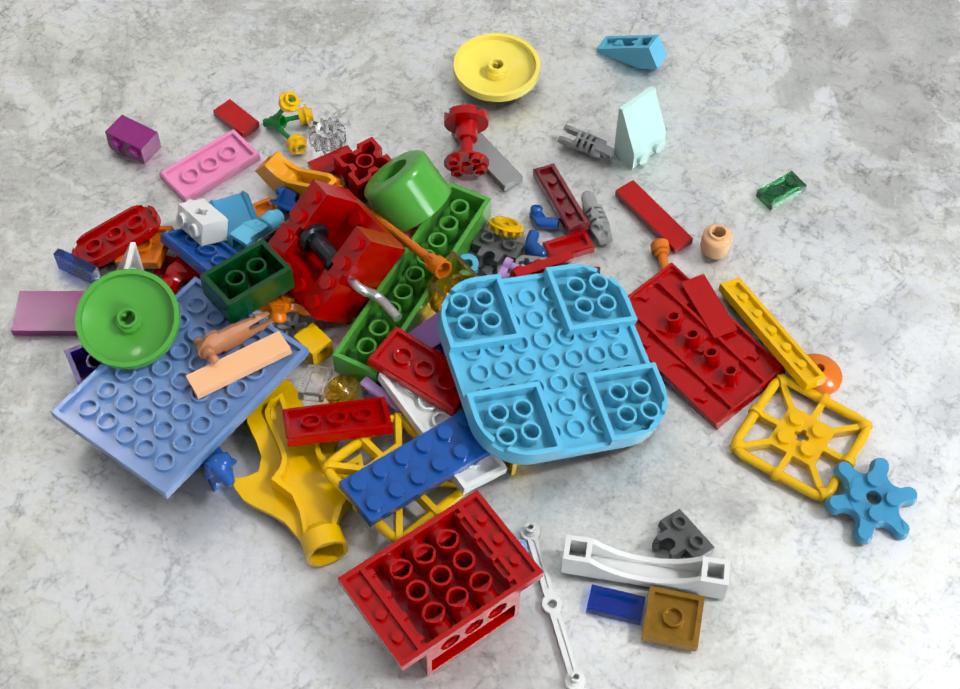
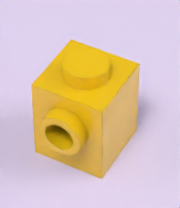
M314 323L301 328L294 335V340L308 348L309 355L305 359L314 368L332 356V340Z

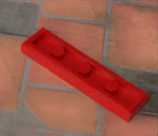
M634 180L615 191V196L659 239L664 238L669 241L670 250L674 254L692 244L693 238Z

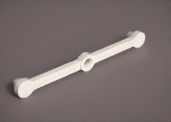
M525 523L520 529V537L522 540L526 539L531 557L544 572L543 577L539 579L544 596L542 611L550 616L567 673L565 687L566 689H584L586 677L577 669L560 613L562 610V600L554 594L538 542L540 529L535 523ZM554 602L556 607L550 608L547 604Z

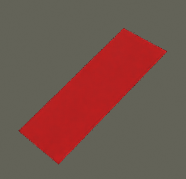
M704 274L680 282L714 339L738 330Z

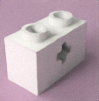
M204 198L178 203L177 225L201 246L227 240L228 219Z

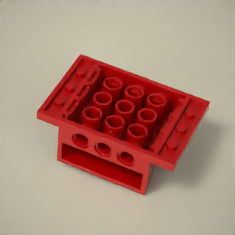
M476 490L338 577V583L399 668L403 671L419 660L427 676H429L519 615L520 592L541 579L544 572L479 491Z

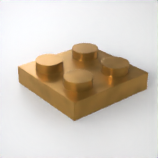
M650 586L641 641L696 652L699 643L705 596Z

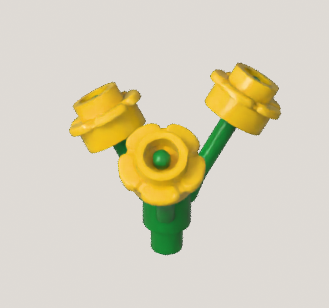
M292 91L282 92L278 101L279 111L273 116L263 119V126L275 129V131L281 133L287 139L286 147L290 150L289 153L291 155L301 154L306 150L307 139L299 134L290 136L284 128H286L287 122L300 120L301 126L306 124L310 126V121H314L312 109L307 108L305 104H303L304 107L298 108L300 106L299 97ZM298 110V115L288 117L282 115L284 112L291 113Z

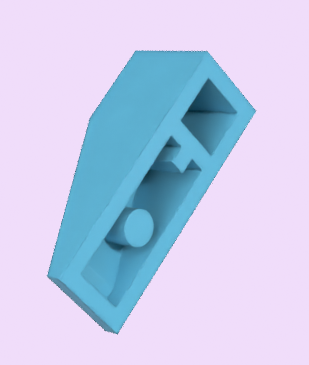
M659 35L606 36L596 48L598 53L638 69H658L667 57Z

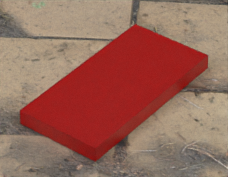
M397 326L367 360V365L451 417L462 406L446 356Z
M384 396L282 409L287 447L393 434V425Z

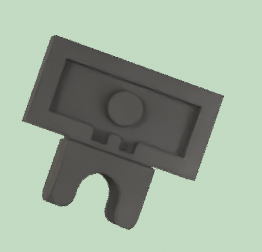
M481 229L472 242L471 250L478 252L476 256L479 262L478 269H481L485 264H490L493 266L492 274H497L506 257L513 259L514 263L516 262V259L521 256L524 250V244Z
M681 509L660 520L658 527L663 532L658 534L652 543L653 551L660 549L668 550V559H682L683 555L686 558L708 556L715 548Z

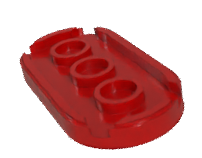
M135 205L81 235L76 241L77 246L75 249H72V258L80 268L86 270L97 269L125 254L130 242H136L138 247L151 239L157 233L161 224L159 214L154 207L147 205L148 207Z

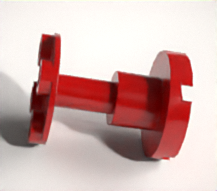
M457 105L449 108V113H444V127L455 134V141L460 144V151L453 152L444 159L445 168L451 171V176L456 178L472 174L484 175L487 173L489 159L486 155L473 151V144L478 141V134L485 131L489 124L487 111L481 108V111L476 110V105Z

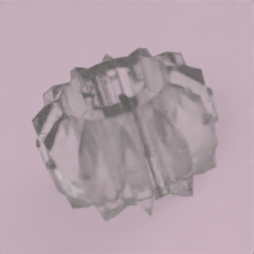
M331 117L327 120L320 118V122L313 121L312 127H309V143L316 152L322 151L325 155L327 152H332L346 144V130L344 125L339 122V119L332 121Z

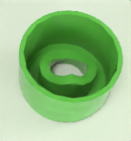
M420 150L405 152L387 162L369 179L364 189L365 198L376 213L401 232L416 227L432 216L445 203L451 192L449 185L429 157Z

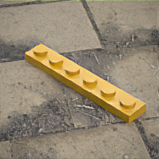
M740 277L720 283L718 291L804 391L825 383L827 378L825 374Z

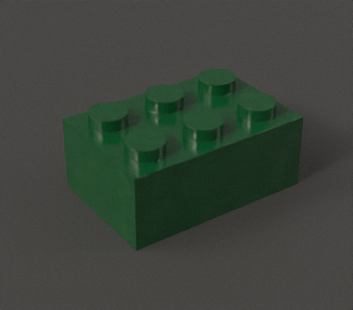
M263 238L200 274L204 295L231 324L238 322L294 288L292 267Z

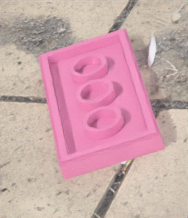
M233 129L163 170L159 175L167 186L183 202H186L189 198L192 200L199 198L260 161L261 157Z

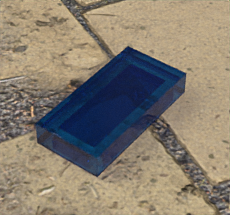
M59 248L54 252L53 255L59 269L90 284L101 277L96 265Z
M592 584L586 613L640 625L646 597Z

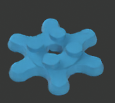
M884 458L873 459L869 464V471L867 473L856 471L848 462L837 463L833 468V473L842 482L844 491L841 495L829 496L824 502L825 509L833 515L845 513L853 518L855 523L853 538L861 545L871 542L873 531L877 528L886 529L897 540H904L909 535V525L901 518L899 508L902 506H912L917 501V492L912 487H896L888 480L889 463ZM867 494L877 495L878 505L871 504L867 500Z

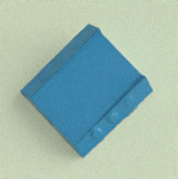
M243 190L239 194L215 201L211 199L209 202L228 219L227 240L224 242L229 246V234L243 224V222L258 219L249 194Z

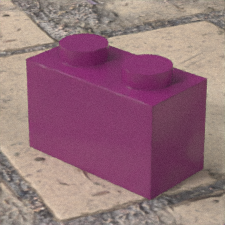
M121 115L105 131L109 147L115 152L119 151L127 155L133 161L137 160L146 164L161 148L157 131L124 115Z

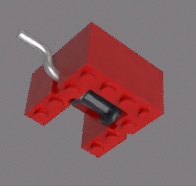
M313 179L290 211V220L287 223L282 222L268 242L292 267L294 288L289 291L311 317L316 320L350 325L369 298H371L384 309L394 322L399 321L402 318V314L376 289L406 251L405 248L349 189Z

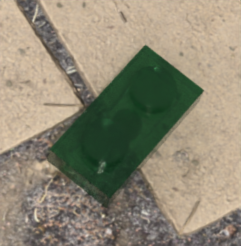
M790 171L758 189L756 197L771 211L803 193L807 185L793 171Z

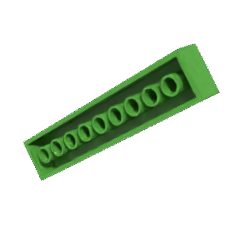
M449 182L448 185L451 192L448 199L432 216L421 223L411 239L429 253L441 255L452 264L451 272L443 279L437 278L425 268L424 260L405 247L406 251L377 288V291L383 294L402 314V318L394 322L377 302L370 299L332 354L335 372L357 382H361L367 376L381 387L378 381L380 372L367 365L368 358L396 326L409 333L422 324L457 270L460 256L468 253L472 242L490 219L491 198Z

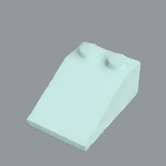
M653 86L619 108L614 155L628 167L634 169L639 164H644L655 153L661 152L665 146L666 129L656 90Z

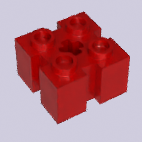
M373 137L358 143L357 149L354 151L348 148L333 156L335 175L346 185L349 184V190L362 202L367 200L364 195V189L369 179L382 166L392 160L388 154L382 156V147Z

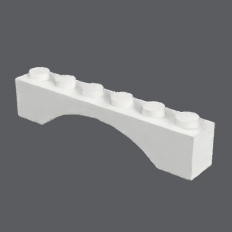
M566 534L561 573L645 587L655 586L724 599L729 586L731 560L707 556L683 559L645 557L617 550L594 538Z

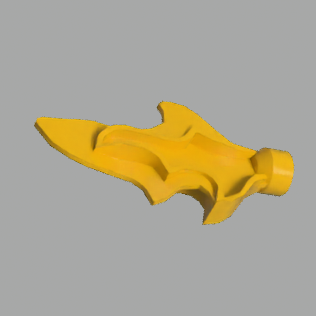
M285 379L247 417V424L261 456L259 471L246 477L234 478L235 483L233 487L244 503L272 516L290 529L300 541L304 556L310 566H327L337 562L348 552V545L340 525L346 513L353 506L321 472L322 463L335 453L339 441L287 447L282 409L303 407L304 405L297 389L289 380ZM357 455L347 463L363 465L362 455ZM338 474L342 479H345L346 477L350 476Z

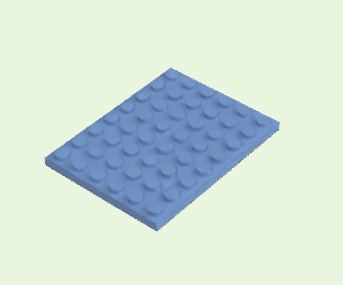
M194 277L175 295L181 312L180 330L174 344L164 356L148 366L132 370L115 369L101 364L50 411L56 420L167 499L309 355L307 347L270 324L262 332H257L237 347L217 354L218 358L221 359L277 331H280L290 346L292 354L198 399L189 385L186 375L211 363L198 356L193 340L196 337L203 339L205 334L213 330L218 332L231 325V323L204 295L201 280L197 277ZM253 313L249 314L248 316L244 317L239 321L253 317ZM259 320L255 324L251 325L249 328L264 322V320Z

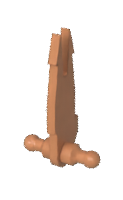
M267 311L253 314V317L231 324L218 332L213 330L205 334L203 339L201 337L194 338L193 343L196 346L198 356L208 360L211 364H216L219 360L217 354L237 347L273 322L271 319L249 328L270 313Z

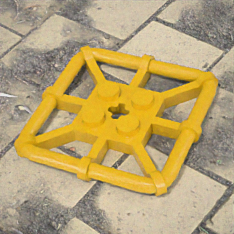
M779 374L768 384L756 404L750 406L748 409L749 414L734 434L729 448L730 452L741 460L770 475L771 480L775 482L780 481L808 498L824 503L829 496L836 492L841 481L833 475L826 488L823 487L816 467L819 458L823 456L835 464L848 462L854 468L856 465L855 460L869 439L873 425L870 420H867L862 415L832 400L831 396L827 393L823 395L812 388L804 391L794 378L785 376V374ZM788 387L819 403L811 416L795 408ZM777 389L780 392L786 409V413L781 421L764 412V408ZM826 407L856 424L832 428L817 419ZM756 420L774 429L769 438L743 442V439ZM796 434L804 435L807 441L804 439L801 442L798 441ZM859 434L846 455H842L827 447L832 438ZM771 449L784 458L775 467L750 452ZM790 461L807 469L813 488L784 472Z
M394 412L393 415H390L393 425V446L385 452H382L370 441L376 436L355 438L322 463V474L347 500L348 498L339 488V482L343 479L338 474L352 475L366 466L341 463L342 460L356 450L363 449L374 459L367 464L369 465L402 446V428L413 439L419 436L401 413ZM449 479L441 484L440 487L455 488L456 490L437 505L426 495L416 499L415 501L426 511V514L404 531L403 508L393 513L394 530L383 520L373 526L385 538L394 543L457 503L466 493L462 494L454 482ZM352 506V509H353L356 513H359V512L355 509V507Z

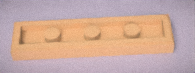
M277 331L219 359L216 364H209L186 375V379L197 398L200 399L292 354V351L280 331Z

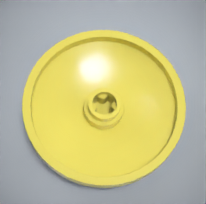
M504 33L483 34L468 40L458 49L453 62L454 77L458 85L466 93L477 99L489 102L511 101L524 96L534 88L540 76V59L536 50L519 37Z

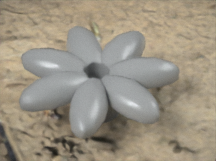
M295 313L292 319L286 314L287 319L285 323L277 325L278 329L285 330L284 333L293 339L294 335L308 324L306 321L298 322V313Z

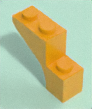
M279 151L268 156L255 170L273 191L277 190L278 187L286 186L298 192L297 200H299L300 195H303L313 179L332 185L337 181L330 173L300 168L294 165Z

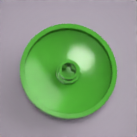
M139 269L117 270L97 279L82 295L75 315L78 338L90 356L105 366L121 370L142 368L159 360L174 344L181 324L180 307L171 288L158 276Z

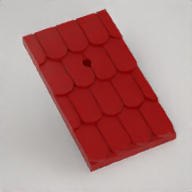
M671 262L628 295L638 319L635 327L650 363H656L664 381L683 397L692 409L718 430L725 422L759 396L777 375L785 374V368L734 319L732 320L738 330L714 339L680 283L689 278Z

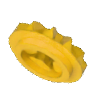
M505 216L490 218L487 224L490 231L503 237L519 238L525 231V228L519 221Z

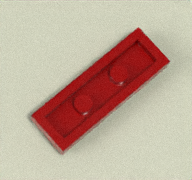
M570 250L561 254L556 252L549 258L543 260L536 259L526 266H516L510 271L508 278L543 273L546 267L568 265L572 263L574 256Z

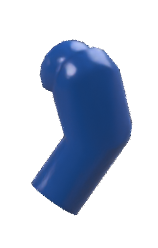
M532 205L530 207L529 218L538 228L558 230L559 218L546 217L542 212L543 208L541 205Z
M529 230L524 251L530 256L546 257V250L538 243L539 232Z

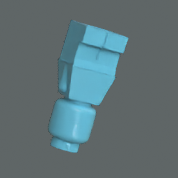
M278 209L268 210L258 219L243 222V224L229 234L230 247L236 252L249 247L278 228L282 221H284L283 213Z

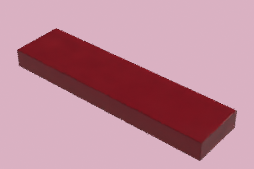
M555 164L533 169V176L568 236L589 230L590 222Z

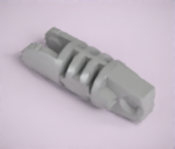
M565 124L564 130L576 136L575 141L559 136L557 142L596 159L603 157L612 160L615 150L606 145L607 141Z
M585 190L581 194V201L583 203V212L590 222L589 230L600 246L613 241L610 223L601 204H598L591 191Z

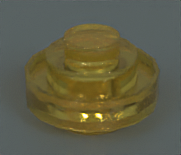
M354 374L339 375L328 383L324 397L328 403L355 400V394L360 383Z

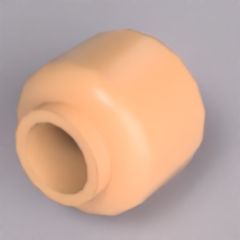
M712 224L706 227L700 242L703 254L712 259L725 257L729 253L733 241L730 229L720 224Z

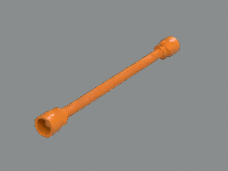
M332 174L337 179L333 185L347 188V185L341 179ZM359 200L396 240L424 260L425 268L439 279L449 275L452 264L441 255L426 251Z

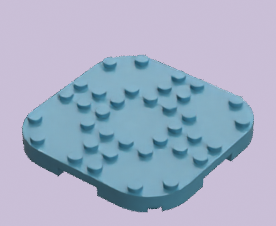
M568 264L546 267L543 273L502 279L500 274L473 277L459 282L451 289L444 299L438 314V334L471 432L487 452L513 464H537L633 446L650 437L658 427L667 409L666 388L656 363H650L636 330L635 323L638 319L629 297L623 287L613 277L606 278L602 274L597 273L598 269L592 266Z

